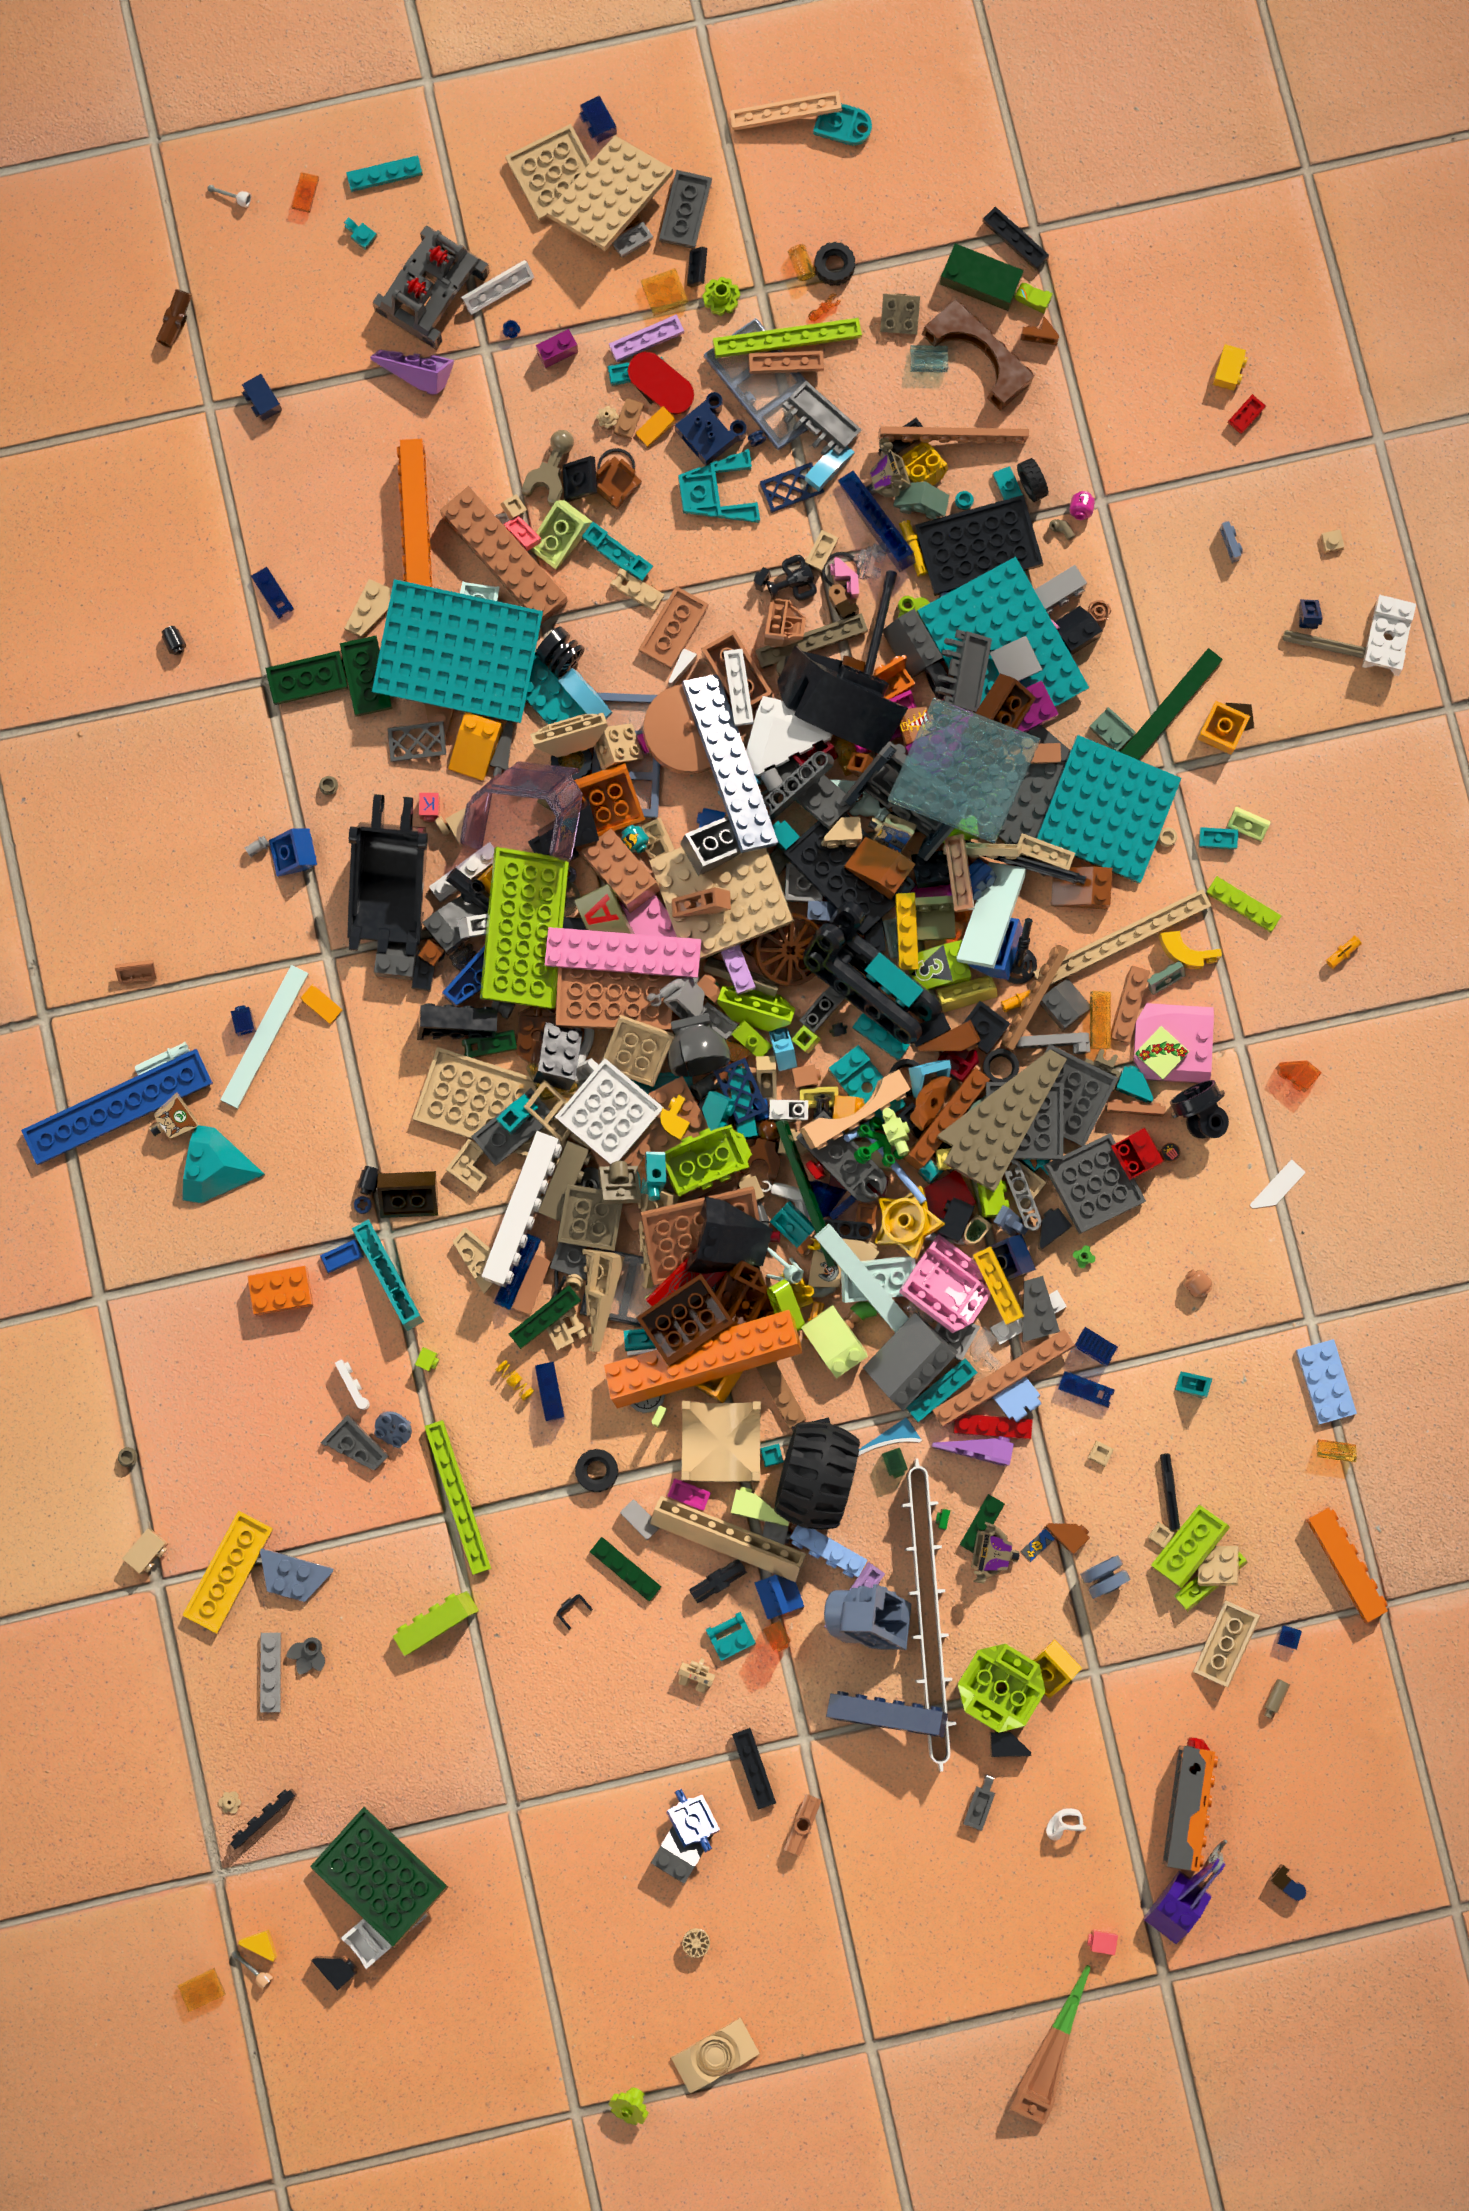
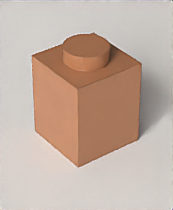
M815 1064L792 1069L795 1090L818 1086L821 1075L820 1070L815 1068Z

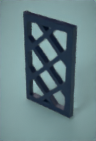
M812 462L760 481L771 513L824 493L823 488L820 492H807L810 485L808 483L804 490L794 487L797 478L805 480V476L800 475V472L807 468L811 470L813 467ZM789 475L795 476L791 485L782 482V478ZM771 482L777 483L773 492L767 490L765 485ZM779 485L790 488L786 497L776 494ZM792 490L802 493L800 498L789 499ZM773 498H779L784 502L774 507L772 503Z
M745 1058L713 1071L724 1096L729 1098L727 1094L728 1088L739 1092L734 1104L735 1109L737 1106L747 1110L744 1117L739 1119L734 1110L732 1115L737 1125L768 1111ZM744 1064L747 1071L745 1076L735 1072L738 1065ZM720 1073H730L727 1084L722 1082L719 1076ZM733 1075L744 1079L740 1089L730 1085ZM747 1080L752 1082L755 1089L754 1094L743 1090ZM742 1093L752 1097L749 1107L738 1104ZM755 1098L760 1100L763 1107L758 1111L751 1109Z

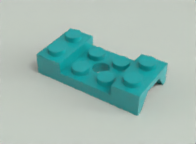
M859 1045L828 1068V1071L847 1095L863 1098L864 1104L867 1103L873 1094L877 1082L884 1078ZM870 1083L872 1091L869 1093L863 1092L862 1084ZM894 1099L890 1102L891 1106L888 1108L896 1113L903 1109L906 1103L903 1099L899 1101ZM879 1108L874 1112L875 1116L873 1117L880 1118L882 1123H884L883 1111Z

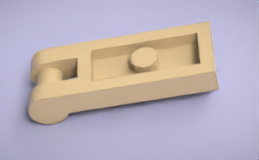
M621 568L617 572L616 579H613L610 583L614 589L654 612L664 598L663 593ZM623 580L628 581L626 586L621 584Z

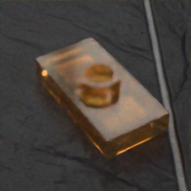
M300 173L291 206L292 209L310 213L319 176Z

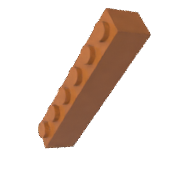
M975 1067L964 1082L960 1083L937 1113L935 1119L927 1126L909 1150L910 1152L903 1159L917 1171L924 1167L943 1142L936 1138L937 1135L964 1115L990 1079Z

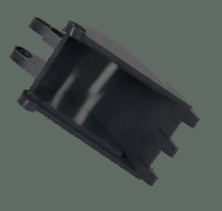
M374 794L371 823L360 822L357 827L350 826L348 841L351 844L347 929L349 950L358 951L361 940L378 941V953H387L389 942L406 943V955L415 956L417 946L420 945L424 916L422 906L428 833L426 827L413 826V797H403L404 804L400 825L384 824L385 796Z

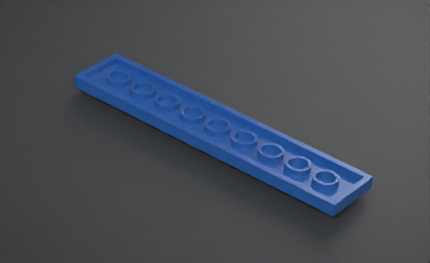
M194 1049L174 1060L28 1126L21 1131L36 1164L40 1165L158 1110L175 1093L184 1098L212 1085L213 1082L198 1050Z

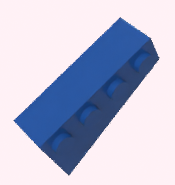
M485 945L442 992V995L455 1007L481 991Z

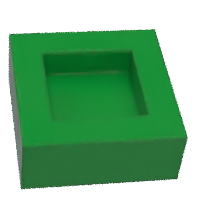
M942 1509L941 1512H937L935 1523L938 1524L939 1529H947L950 1510Z

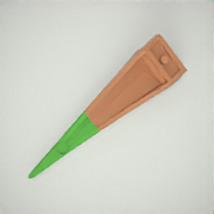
M1089 1965L1083 1970L1017 2088L1019 2091L1010 2108L1014 2112L1043 2125L1046 2124L1054 2106L1067 2043L1090 1972Z

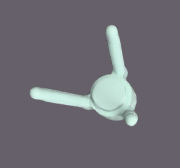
M768 1247L767 1251L785 1267L783 1270L785 1278L767 1274V1278L777 1281L785 1279L790 1285L791 1283L796 1284L800 1282L804 1270L797 1265L793 1258H789L792 1264L789 1265Z

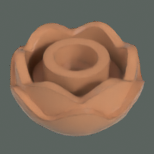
M1097 600L1089 604L1087 612L1093 616L1097 623H1103L1109 619L1111 608L1104 600Z

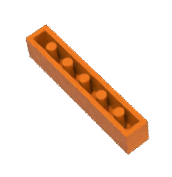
M1329 1507L1307 1518L1306 1521L1364 1623H1368L1388 1612L1386 1608L1388 1604L1385 1598L1379 1596L1376 1591L1378 1586L1374 1579L1368 1577L1366 1573L1368 1569L1363 1561L1360 1562L1356 1556L1358 1554L1356 1547L1348 1542V1533L1343 1526H1339L1337 1522L1339 1518L1333 1509L1330 1510Z

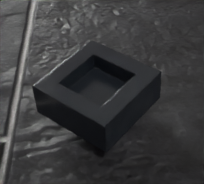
M763 567L761 572L758 571L754 577L755 588L763 592L766 582L771 577L769 569Z

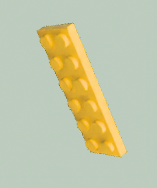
M238 1510L182 1616L218 1634L260 1555V1549L264 1548L273 1528Z

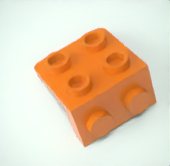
M905 655L901 657L896 656L886 666L881 665L874 670L873 676L883 679L889 684L883 696L888 700L915 686V682L905 669L907 662Z

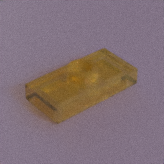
M1317 1439V1457L1356 1463V1444Z

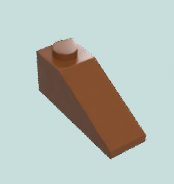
M971 1020L919 1046L918 1050L962 1051L967 1049V1051L978 1047L977 1043L981 1040Z

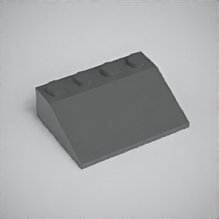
M915 1312L866 1363L863 1369L883 1392L904 1411L957 1355L958 1351Z

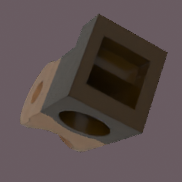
M840 584L832 585L829 589V600L839 618L843 620L859 614L856 602L850 604L845 596L844 587Z

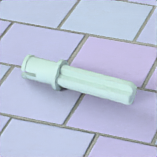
M186 1042L171 1049L167 1048V1051L136 1065L135 1071L138 1075L143 1074L190 1052V1049H188L189 1047Z

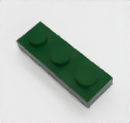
M988 1494L959 1545L974 1553L977 1532L986 1530L987 1525L985 1522L994 1525L1005 1503Z

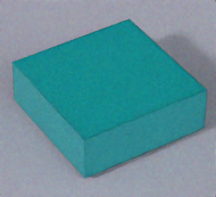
M779 1443L760 1448L765 1468L784 1463Z

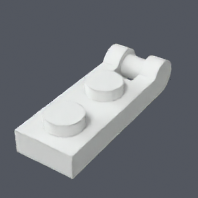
M342 1359L335 1362L357 1407L362 1410L368 1409L370 1402L362 1397L359 1391L362 1387L358 1380H353L350 1374L353 1372L348 1362L345 1363Z

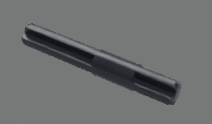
M1164 1453L1160 1455L1169 1529L1174 1531L1180 1529L1171 1455Z

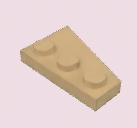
M369 579L345 626V630L362 638L387 613L392 589Z

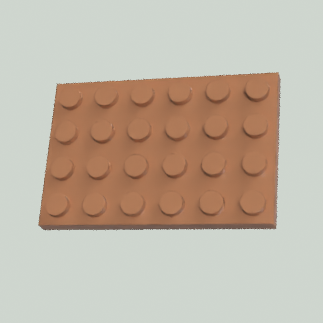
M558 967L556 1026L614 1029L619 1015L671 1032L672 1010L663 1002L664 997L661 999L662 1002L659 1006H653L651 1003L654 1000H647V996L651 993L659 994L662 988L673 981V976Z
M753 1186L708 1196L725 1200L759 1220L756 1194ZM705 1197L640 1212L653 1285L661 1284L689 1257L690 1251L694 1252L697 1249L704 1223V1218L700 1214Z

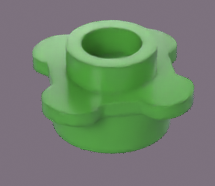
M1085 1245L1081 1250L1073 1252V1257L1076 1258L1080 1268H1085L1088 1263L1095 1262L1096 1258L1091 1254L1089 1246Z

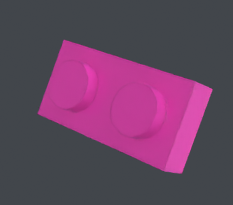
M674 1478L667 1497L704 1511L711 1492Z

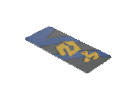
M1044 1529L1021 1552L1031 1562L1055 1538L1047 1529Z

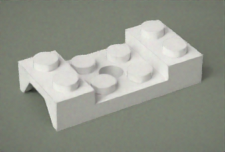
M1379 595L1375 605L1362 667L1368 668L1376 665L1390 669L1395 676L1400 675L1404 664L1410 626L1414 617L1415 603ZM1384 634L1392 635L1393 640H1386Z
M426 1912L414 1927H416L421 1921H423L429 1914ZM364 1919L341 1938L360 1958L366 1969L392 1947Z

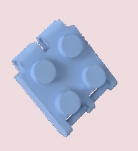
M1027 1377L992 1397L1009 1420L1013 1418L1016 1422L1027 1415L1026 1407L1031 1412L1041 1405L1038 1399L1040 1394Z

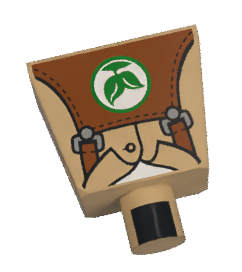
M175 1093L154 1113L157 1123L149 1127L155 1137L165 1132L169 1138H173L196 1128L198 1121L180 1095Z

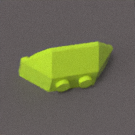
M734 985L729 987L723 986L717 1003L732 1021L741 1023L744 1020L750 1026L765 1031H772L790 1025L795 1012V1008L779 994H776L774 997L765 995L757 990H751L737 995Z

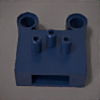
M716 392L708 394L704 402L675 424V432L705 466L713 462L736 442L743 441L747 434L746 424L742 420L733 421L730 425V431H728L714 415L720 413L723 407L722 397ZM711 401L719 402L717 406H711L709 403ZM741 428L743 432L737 434L733 430Z

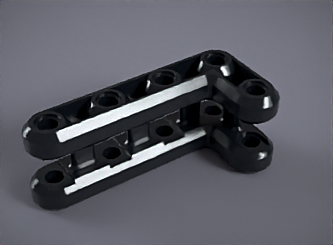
M845 901L837 908L827 924H823L814 934L803 952L804 964L811 972L899 1042L914 1044L921 1037L922 1029L919 1022L908 1011L924 1021H934L941 1014V1002L933 993L902 970L924 989V992L910 1008L908 1006L903 1008L878 989V987L881 988L883 986L878 981L873 983L869 978L865 979L848 965L850 963L866 976L868 973L865 969L880 951L857 933L865 921L863 908L856 902ZM890 994L895 1000L897 999L895 995Z

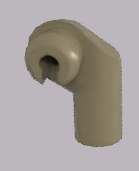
M1054 519L1049 523V528L1052 531L1063 533L1067 540H1071L1076 536L1068 522L1064 520Z

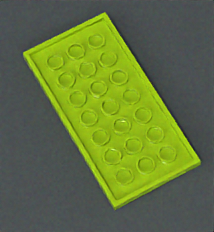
M501 847L494 848L480 999L555 1009L558 967L545 966L548 927L563 928L568 858Z

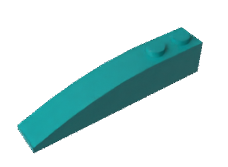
M369 1219L353 1227L352 1230L405 1329L409 1331L423 1323L424 1320Z

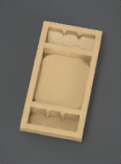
M740 2017L673 2055L671 2059L689 2092L692 2093L751 2060L760 2052Z

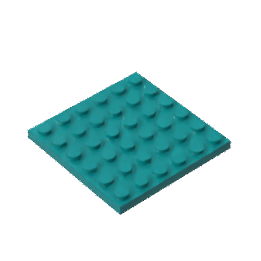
M1076 735L1036 839L1074 852V857L1098 867L1112 868L1113 873L1140 884L1182 778L1085 737Z

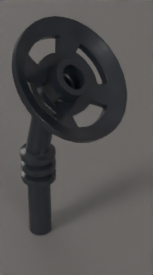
M1031 918L1025 919L1022 936L1019 937L1017 945L1018 953L1015 956L1011 973L1022 974L1023 978L1016 979L1010 976L1007 981L1013 984H1023L1030 981L1034 976L1033 971L1037 970L1036 958L1028 950L1030 944L1029 935L1033 922ZM1032 960V970H1031V972H1030V974H1029V973H1028V970H1029V967H1030V962H1029V961ZM1024 962H1027V967H1026V969L1023 968L1024 965H1025Z

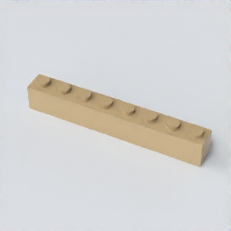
M660 1496L650 1522L651 1525L796 1582L806 1553L663 1496Z

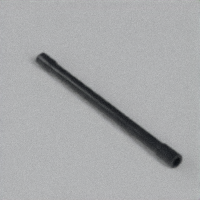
M892 570L886 571L881 601L864 672L873 675L889 603L897 578V573Z

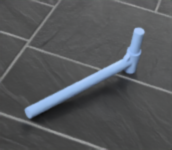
M861 1125L844 1135V1140L849 1142L857 1137H861L857 1133V1129ZM868 1138L872 1144L877 1141L875 1139ZM881 1147L877 1151L883 1157V1147ZM895 1161L891 1168L920 1204L924 1203L927 1200Z

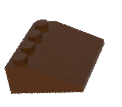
M702 1274L636 1317L668 1366L734 1323Z

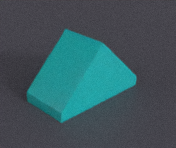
M1180 1371L1175 1390L1205 1399L1208 1396L1213 1379Z

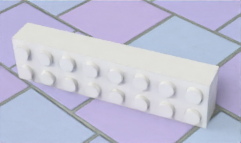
M539 1131L536 1132L482 1273L484 1280L505 1288L507 1284H511L514 1277L513 1267L518 1266L521 1259L520 1249L525 1248L528 1240L526 1233L532 1229L535 1222L534 1212L539 1211L542 1203L540 1196L545 1194L549 1183L546 1180L548 1175L552 1176L554 1172L555 1157L559 1158L562 1151L558 1138Z

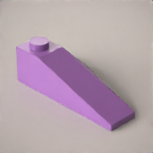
M378 350L370 356V360L419 390L427 391L428 394H437L445 388L454 365V360L433 355L429 359L420 358V354L403 356L402 352Z
M999 1436L998 1439L932 1443L931 1447L1007 1467L1011 1462L1014 1443H1010L1009 1438Z

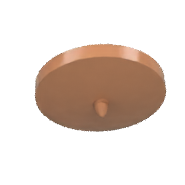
M682 685L664 690L651 702L644 717L643 737L648 751L659 764L676 773L698 774L710 770L711 766Z

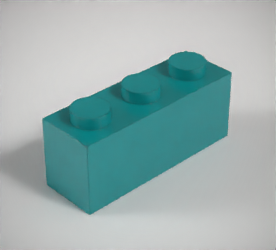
M880 952L865 969L868 973L866 977L873 983L878 981L883 985L881 989L886 994L890 995L892 993L897 997L895 1001L903 1008L905 1006L910 1008L924 992L921 986Z

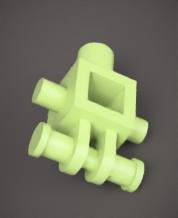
M885 1108L883 1110L885 1124H882L891 1147L895 1145L898 1155L904 1156L910 1152L906 1141L909 1140L907 1134L910 1133L907 1122L903 1123L900 1117L897 1118L893 1110Z

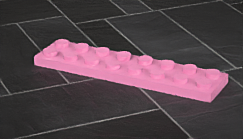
M548 927L545 966L698 978L702 940Z

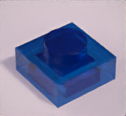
M1282 1625L1277 1644L1297 1650L1302 1631Z

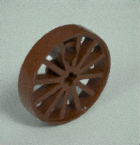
M791 913L793 920L804 921L795 937L793 922L789 924L788 937H786L782 927L777 929L782 942L766 933L756 937L753 946L754 959L760 972L770 981L784 986L800 985L816 976L813 972L806 975L805 972L809 971L806 966L799 968L798 962L800 959H803V954L800 953H803L806 949L801 947L808 944L814 934L800 941L801 937L809 925L815 932L819 928L807 917ZM763 936L778 944L779 947H760ZM787 946L792 947V953L787 952ZM760 952H778L773 957L763 962L761 961ZM780 959L773 973L769 974L765 966ZM787 963L786 980L777 979L776 977ZM792 965L794 969L799 971L801 979L792 981Z

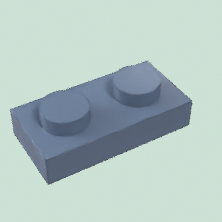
M1229 521L1224 522L1220 526V532L1231 562L1234 563L1240 560L1243 551L1241 544L1236 541L1234 526H1231Z

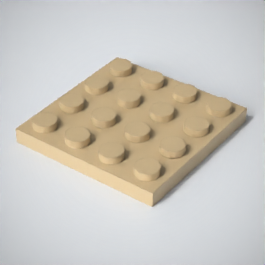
M571 124L505 156L508 165L539 221L547 218L546 212L591 163Z

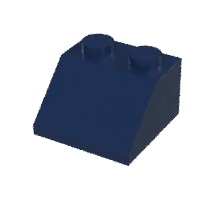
M1022 1234L989 1246L992 1247L1007 1281L1036 1270Z

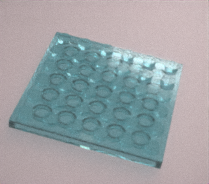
M933 698L888 797V802L995 843L1038 748L1040 738Z

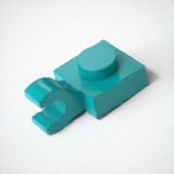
M349 217L344 222V227L353 233L351 239L365 250L377 237V233L363 222L358 226Z

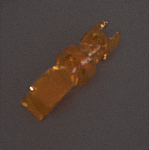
M837 294L829 295L825 303L822 302L819 304V308L811 311L808 315L809 320L816 321L823 313L829 312V308L839 305L841 300H837L835 303L832 302L833 297L837 296Z

